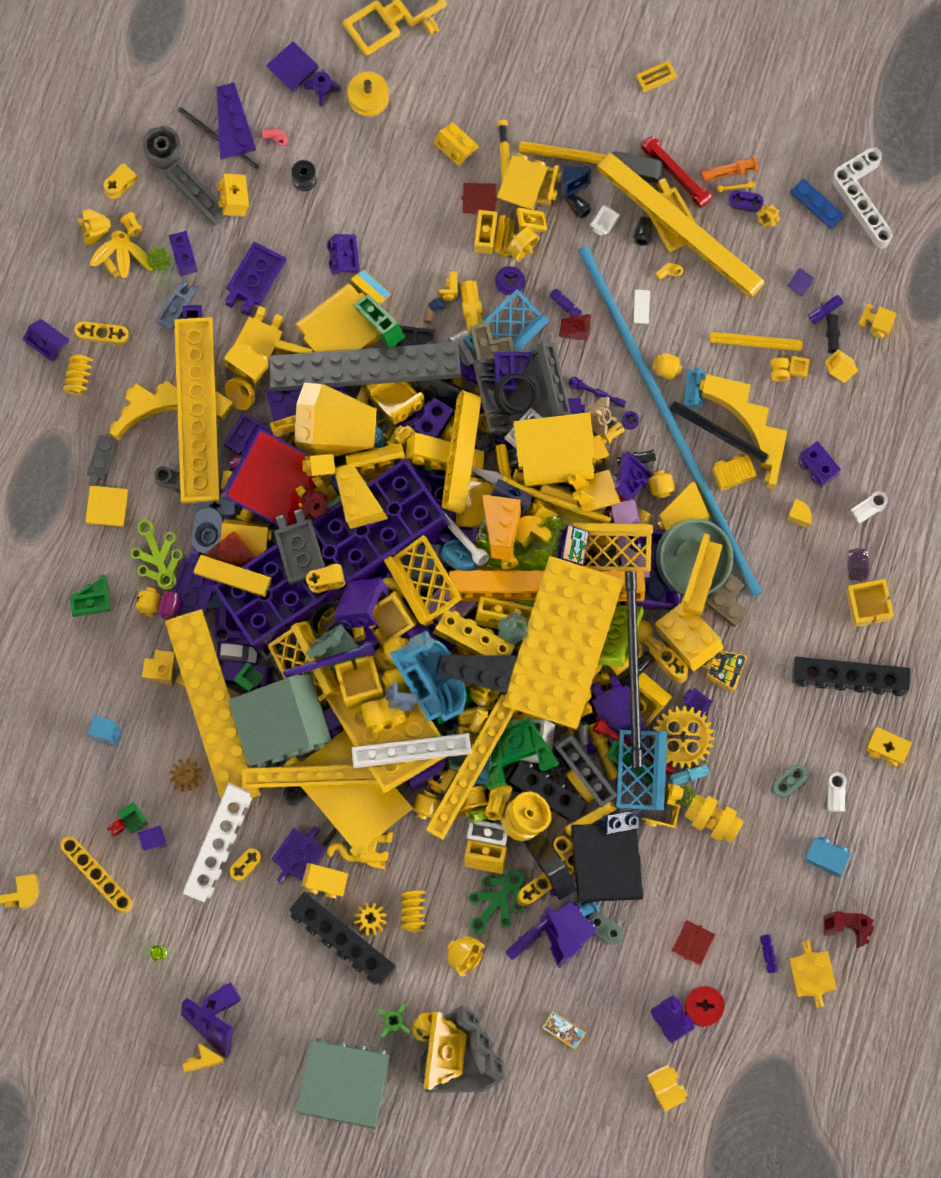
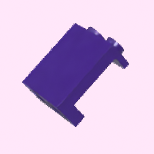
M376 578L347 583L334 614L339 625L341 624L344 629L375 626L376 621L372 613L378 598L387 597L389 594V590L383 580Z

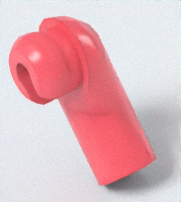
M280 129L263 130V139H273L280 146H285L288 143V137Z

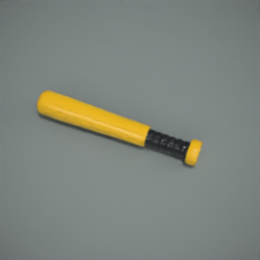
M506 120L497 122L501 141L499 147L502 182L511 160L509 143L507 142L506 127L508 122Z

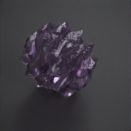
M854 548L850 549L847 553V571L850 580H866L869 575V558L865 549Z

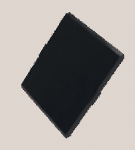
M601 824L571 825L573 866L578 902L643 900L637 828L606 834V827Z

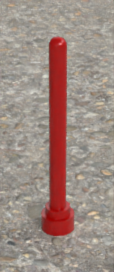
M600 717L594 724L592 731L598 735L606 734L619 742L620 734L609 728L607 721ZM624 737V743L630 748L631 741ZM647 753L644 758L654 763L653 757ZM666 764V773L672 775L674 768Z

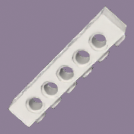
M228 782L183 889V894L205 902L206 898H211L214 887H211L214 879L218 881L222 872L219 869L221 862H226L229 851H227L229 843L233 845L237 833H234L236 826H241L245 817L242 815L244 807L248 809L251 803L250 791ZM232 802L239 805V809L235 812L228 809V805ZM227 820L232 826L224 830L220 824L222 821ZM217 838L224 841V845L220 848L213 845V841ZM207 857H214L216 863L212 866L207 865L205 862ZM206 875L209 881L202 884L198 881V877Z

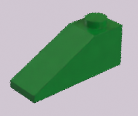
M369 294L354 304L357 311L389 348L405 338L398 322Z

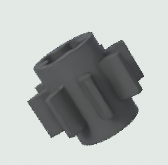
M478 430L474 449L486 452L489 450L487 446L491 444L490 437L487 433Z

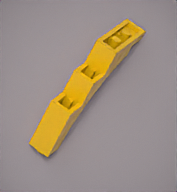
M707 374L705 379H701L699 384L700 397L711 400L734 414L748 430L755 447L769 455L768 460L764 464L759 462V467L768 469L764 477V481L767 482L766 488L774 489L787 431L765 426L769 408L747 403L750 384Z

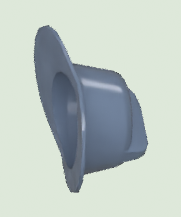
M210 507L203 508L194 517L192 544L198 552L211 553L220 544L222 517L217 510Z

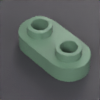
M799 764L790 767L775 781L773 785L774 793L781 798L788 797L806 780V768ZM798 772L800 778H795L793 774ZM779 786H786V791H781Z
M600 913L590 915L588 919L592 922L596 919L601 922L600 926H595V935L612 945L618 944L622 940L623 931L620 926ZM610 931H616L617 936L611 937Z

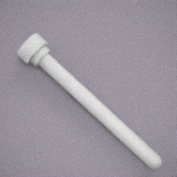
M447 516L451 524L448 528L472 553V560L477 566L484 565L489 560L488 553L484 549L477 548Z

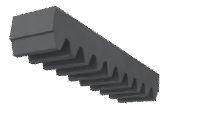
M179 159L164 171L167 178L186 195L187 199H190L192 204L211 221L212 225L215 226L227 216L223 215L222 207H219V201Z

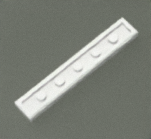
M469 733L352 747L354 768L471 754Z

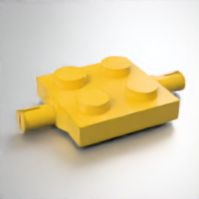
M804 941L802 942L804 954L799 957L789 958L798 998L804 996L814 997L816 1008H820L819 1002L820 1006L824 1007L822 995L826 992L837 990L829 952H812L810 941H806L807 947Z

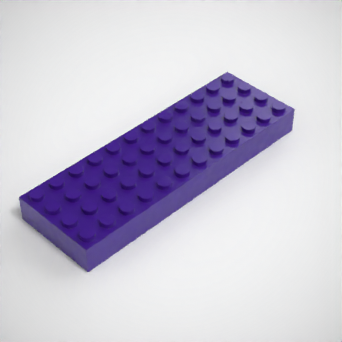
M406 458L366 484L388 519L350 529L346 522L342 501L328 509L324 515L312 520L325 567L333 564L342 566L345 586L342 588L314 593L310 590L306 580L290 585L278 543L241 567L271 577L272 581L265 597L220 582L213 586L257 653L289 631L294 624L310 619L314 611L321 604L340 599L348 582L370 579L387 567L384 562L389 556L394 557L424 535L427 539H430L451 525L443 510Z

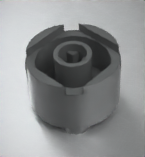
M160 126L150 129L145 134L143 149L147 161L152 166L166 170L175 161L180 160L182 147L175 130L168 126Z

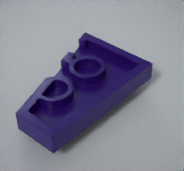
M186 998L182 1002L181 1016L226 1058L231 1052L233 1027L189 998Z

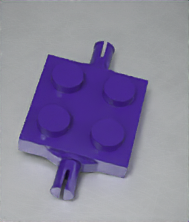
M315 825L308 835L293 828L272 857L271 861L279 865L283 870L276 879L282 885L289 875L303 881L307 863L316 865L325 853L326 849L318 845L314 840L321 831Z

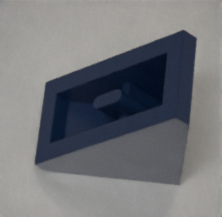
M562 166L561 197L566 198L591 184L590 167Z

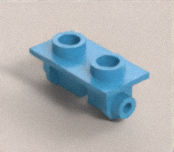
M697 367L695 370L687 369L684 406L702 409L703 398L700 397L699 384L701 379L704 380L706 372H702V368Z

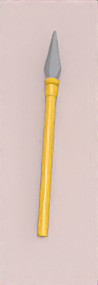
M477 468L471 469V472L493 485L496 484L498 479H501L540 500L604 524H609L611 521L610 517L594 511L583 513L581 506L536 489L525 487V485L517 483V481L508 479L507 476L503 477L498 472Z

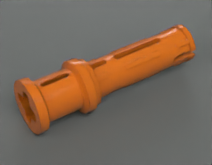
M752 155L748 159H737L731 164L701 170L703 182L733 174L743 175L745 172L753 170L757 172L759 167L756 156Z

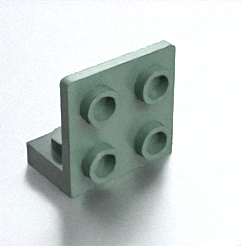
M340 624L312 642L305 654L310 659L316 655L326 658L359 648L360 646ZM359 655L350 659L330 664L329 666L336 673L335 665L345 663L348 661H352L353 663L356 661V659L361 658L363 655Z

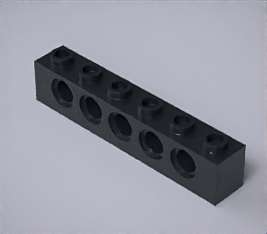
M795 656L793 659L791 683H796V686L807 687L809 684L815 685V688L826 689L829 686L839 691H845L846 688H849L859 693L869 690L873 691L874 694L881 695L889 692L893 696H904L909 691L911 668ZM809 669L815 670L817 677H810L807 671ZM833 671L836 674V679H829L827 672ZM846 674H854L856 680L849 681L846 678ZM865 676H873L875 682L868 683L865 679ZM885 677H891L894 684H886Z
M305 892L301 894L289 909L290 913H292L290 917L298 924L303 922L307 926L305 929L313 936L318 934L322 938L321 942L328 948L334 947L337 950L336 954L344 961L349 959L353 963L351 966L359 973L361 971L365 972L368 975L367 979L372 984L376 985L378 983L382 985L396 968L395 964ZM308 911L316 913L314 920L310 921L305 918ZM329 923L332 926L331 930L328 933L322 932L320 929L322 924ZM344 935L347 938L344 945L336 943L338 936ZM358 947L362 950L360 957H353L351 955L353 948ZM369 960H375L378 963L374 970L366 967Z

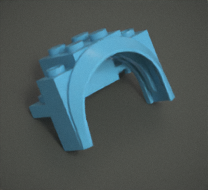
M425 631L409 639L408 645L392 652L390 656L412 694H417V702L427 720L431 721L441 716L446 721L464 711L466 700L465 685L462 681L435 674L439 655L451 654L442 643L432 639L428 632Z

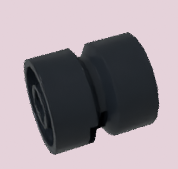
M308 160L297 161L293 165L291 172L293 184L297 190L303 192L310 191L315 187L317 181L315 167Z

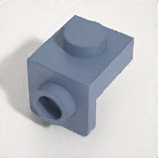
M393 682L386 690L385 699L388 700V708L408 711L417 702V694L398 692L397 682Z

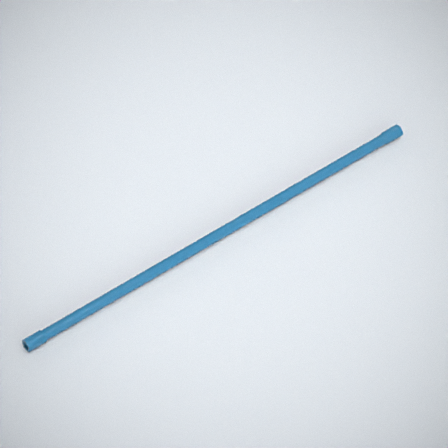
M587 245L579 248L578 253L584 265L588 268L717 526L725 532L730 540L733 558L751 596L756 597L763 592L739 549L595 263L590 249Z

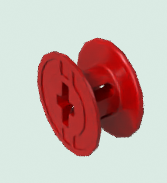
M697 987L686 998L684 1005L685 1013L692 1019L693 1024L701 1027L711 1026L717 1023L724 1013V998L713 987ZM703 1001H705L706 1005L713 1006V1009L707 1008L706 1011H703V1008L696 1007V1004L702 1005Z

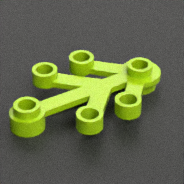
M142 520L139 522L137 529L140 534L146 537L153 556L144 553L140 548H133L131 556L136 560L141 559L156 565L160 573L150 570L146 565L139 566L137 572L142 577H150L157 580L158 585L162 589L170 590L176 584L174 572L178 562L184 558L183 551L179 549L173 550L171 562L168 568H166L165 561L172 544L177 542V535L173 532L166 533L165 541L160 551L153 535V523L148 520ZM149 525L150 530L146 532L145 527ZM170 535H173L172 541L168 539ZM139 550V556L135 557V552ZM180 552V557L176 559L175 554ZM143 568H146L145 574L141 572ZM167 577L170 578V582L168 584L165 583V579Z

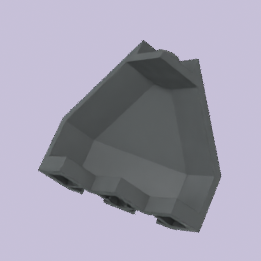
M461 1005L444 1016L447 1021L455 1024L457 1029L467 1034L462 1075L451 1078L443 1084L439 1083L433 1086L431 1090L425 1089V1093L484 1092L505 1079L504 1061L501 1056L497 1057L492 1049L494 1044L488 1033H483L478 1024L480 1019L477 1014L466 1006ZM429 1041L412 1066V1069L417 1071V1080L424 1084Z

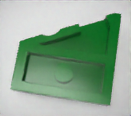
M106 575L100 576L98 581L92 585L88 584L83 590L70 596L73 617L111 611Z

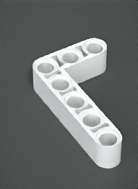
M870 148L839 166L834 172L832 183L874 245L878 248H885L890 243L892 231L857 181L875 170L880 164L882 158L881 151L877 148ZM873 156L877 161H871L868 157ZM857 165L861 170L857 171L853 166ZM837 175H843L846 179L840 180ZM848 190H854L856 194L851 195L848 193ZM858 205H864L866 210L859 209ZM868 220H875L877 224L871 225ZM878 235H885L887 240H881Z

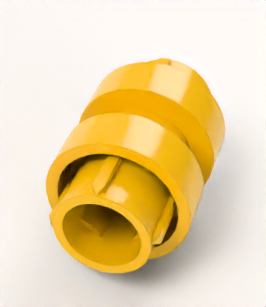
M699 794L696 795L685 813V817L693 821L691 826L700 831L704 827L712 831L710 837L719 842L722 839L729 843L733 842L744 823L742 819L736 816L737 811L728 806L724 810L716 806L718 800L709 795L707 798Z

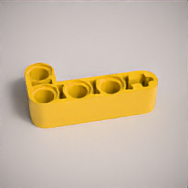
M559 836L552 842L551 846L571 875L575 870L574 866L568 863V858L573 857V846L567 837ZM557 842L565 844L564 851L557 849ZM545 874L539 875L517 893L516 897L520 905L529 906L552 889ZM543 880L546 883V889H540L537 882ZM533 889L535 893L529 899L524 900V894L529 893Z

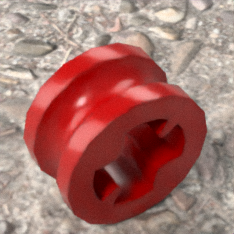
M118 819L109 825L107 830L111 831V836L114 837L125 830L127 826L122 824V819Z

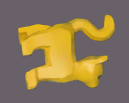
M393 832L382 833L370 842V846H368L369 852L363 857L359 855L354 857L353 854L348 853L343 844L337 842L328 847L327 854L329 857H332L334 852L338 850L342 858L348 862L366 863L375 868L385 869L389 852L383 851L379 853L375 851L377 843L391 842Z

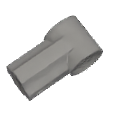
M466 329L448 337L450 343L458 342L461 362L473 368V361L477 357L472 349L463 341L469 335Z

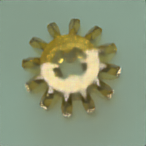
M180 759V766L172 765L176 771H169V774L174 776L169 780L171 783L176 782L174 784L175 789L181 786V791L184 792L186 786H188L189 791H192V784L196 787L199 786L195 780H202V776L197 775L202 770L201 768H196V762L190 765V759H187L186 763L183 764L182 759ZM184 771H187L189 774L188 779L182 777Z

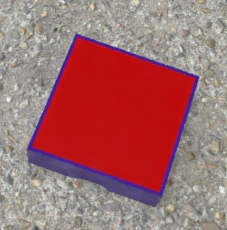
M255 428L242 453L238 466L232 472L220 497L242 509L252 511L263 520L278 528L276 517L284 515L288 526L296 524L297 519L294 511L301 509L299 506L301 497L297 493L296 488L302 485L307 491L316 486L312 480L315 476H307V473L303 472L302 461L305 460V456L310 455L260 428Z

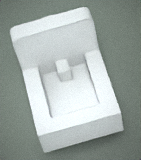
M603 205L590 226L599 235L609 234L620 214Z

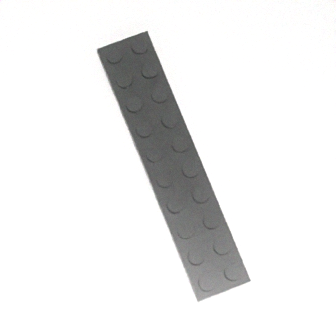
M458 342L269 356L271 392L300 390L303 388L304 383L341 387L461 378Z

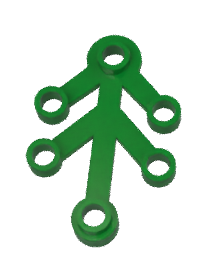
M511 870L505 877H484L482 879L481 885L484 889H490L493 885H505L501 891L473 892L470 894L469 900L472 904L493 900L480 917H475L471 921L470 926L473 932L482 933L486 929L487 920L499 905L501 910V927L508 929L511 926L512 920L509 917L507 895L511 890L514 899L512 910L515 913L523 911L524 906L519 911L514 908L516 904H519L516 896L525 880L521 871ZM516 876L518 878V882L513 883L511 881V878ZM485 880H490L491 885L485 886L483 882ZM477 895L479 900L474 902L471 897ZM504 919L509 920L510 924L508 926L502 924ZM480 922L482 924V928L476 929L474 926L475 923Z

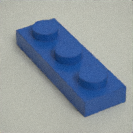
M804 178L790 192L831 230L845 215Z

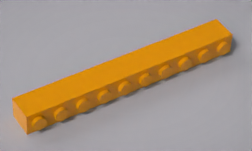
M540 570L449 571V577L462 598L460 601H479L480 596L502 601H535L544 571ZM630 570L637 573L636 601H644V571ZM599 571L624 580L618 601H627L625 571ZM449 591L450 601L455 598L452 591Z

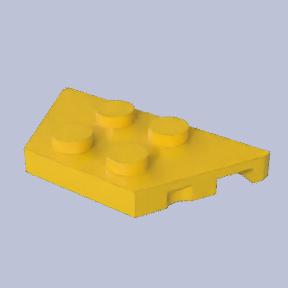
M433 1012L423 1089L431 1090L433 1086L439 1083L443 1084L451 1078L462 1075L467 1034L457 1029L456 1025L451 1021H447L442 1017L440 1012Z

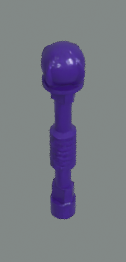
M571 377L568 381L571 388H577V390L579 388L594 393L599 398L608 397L610 401L622 408L626 404V401L610 396L607 392L598 388L594 389L587 386L578 377Z

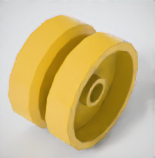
M523 792L505 805L501 824L505 832L513 839L528 841L548 827L551 821V811L545 799L539 794Z

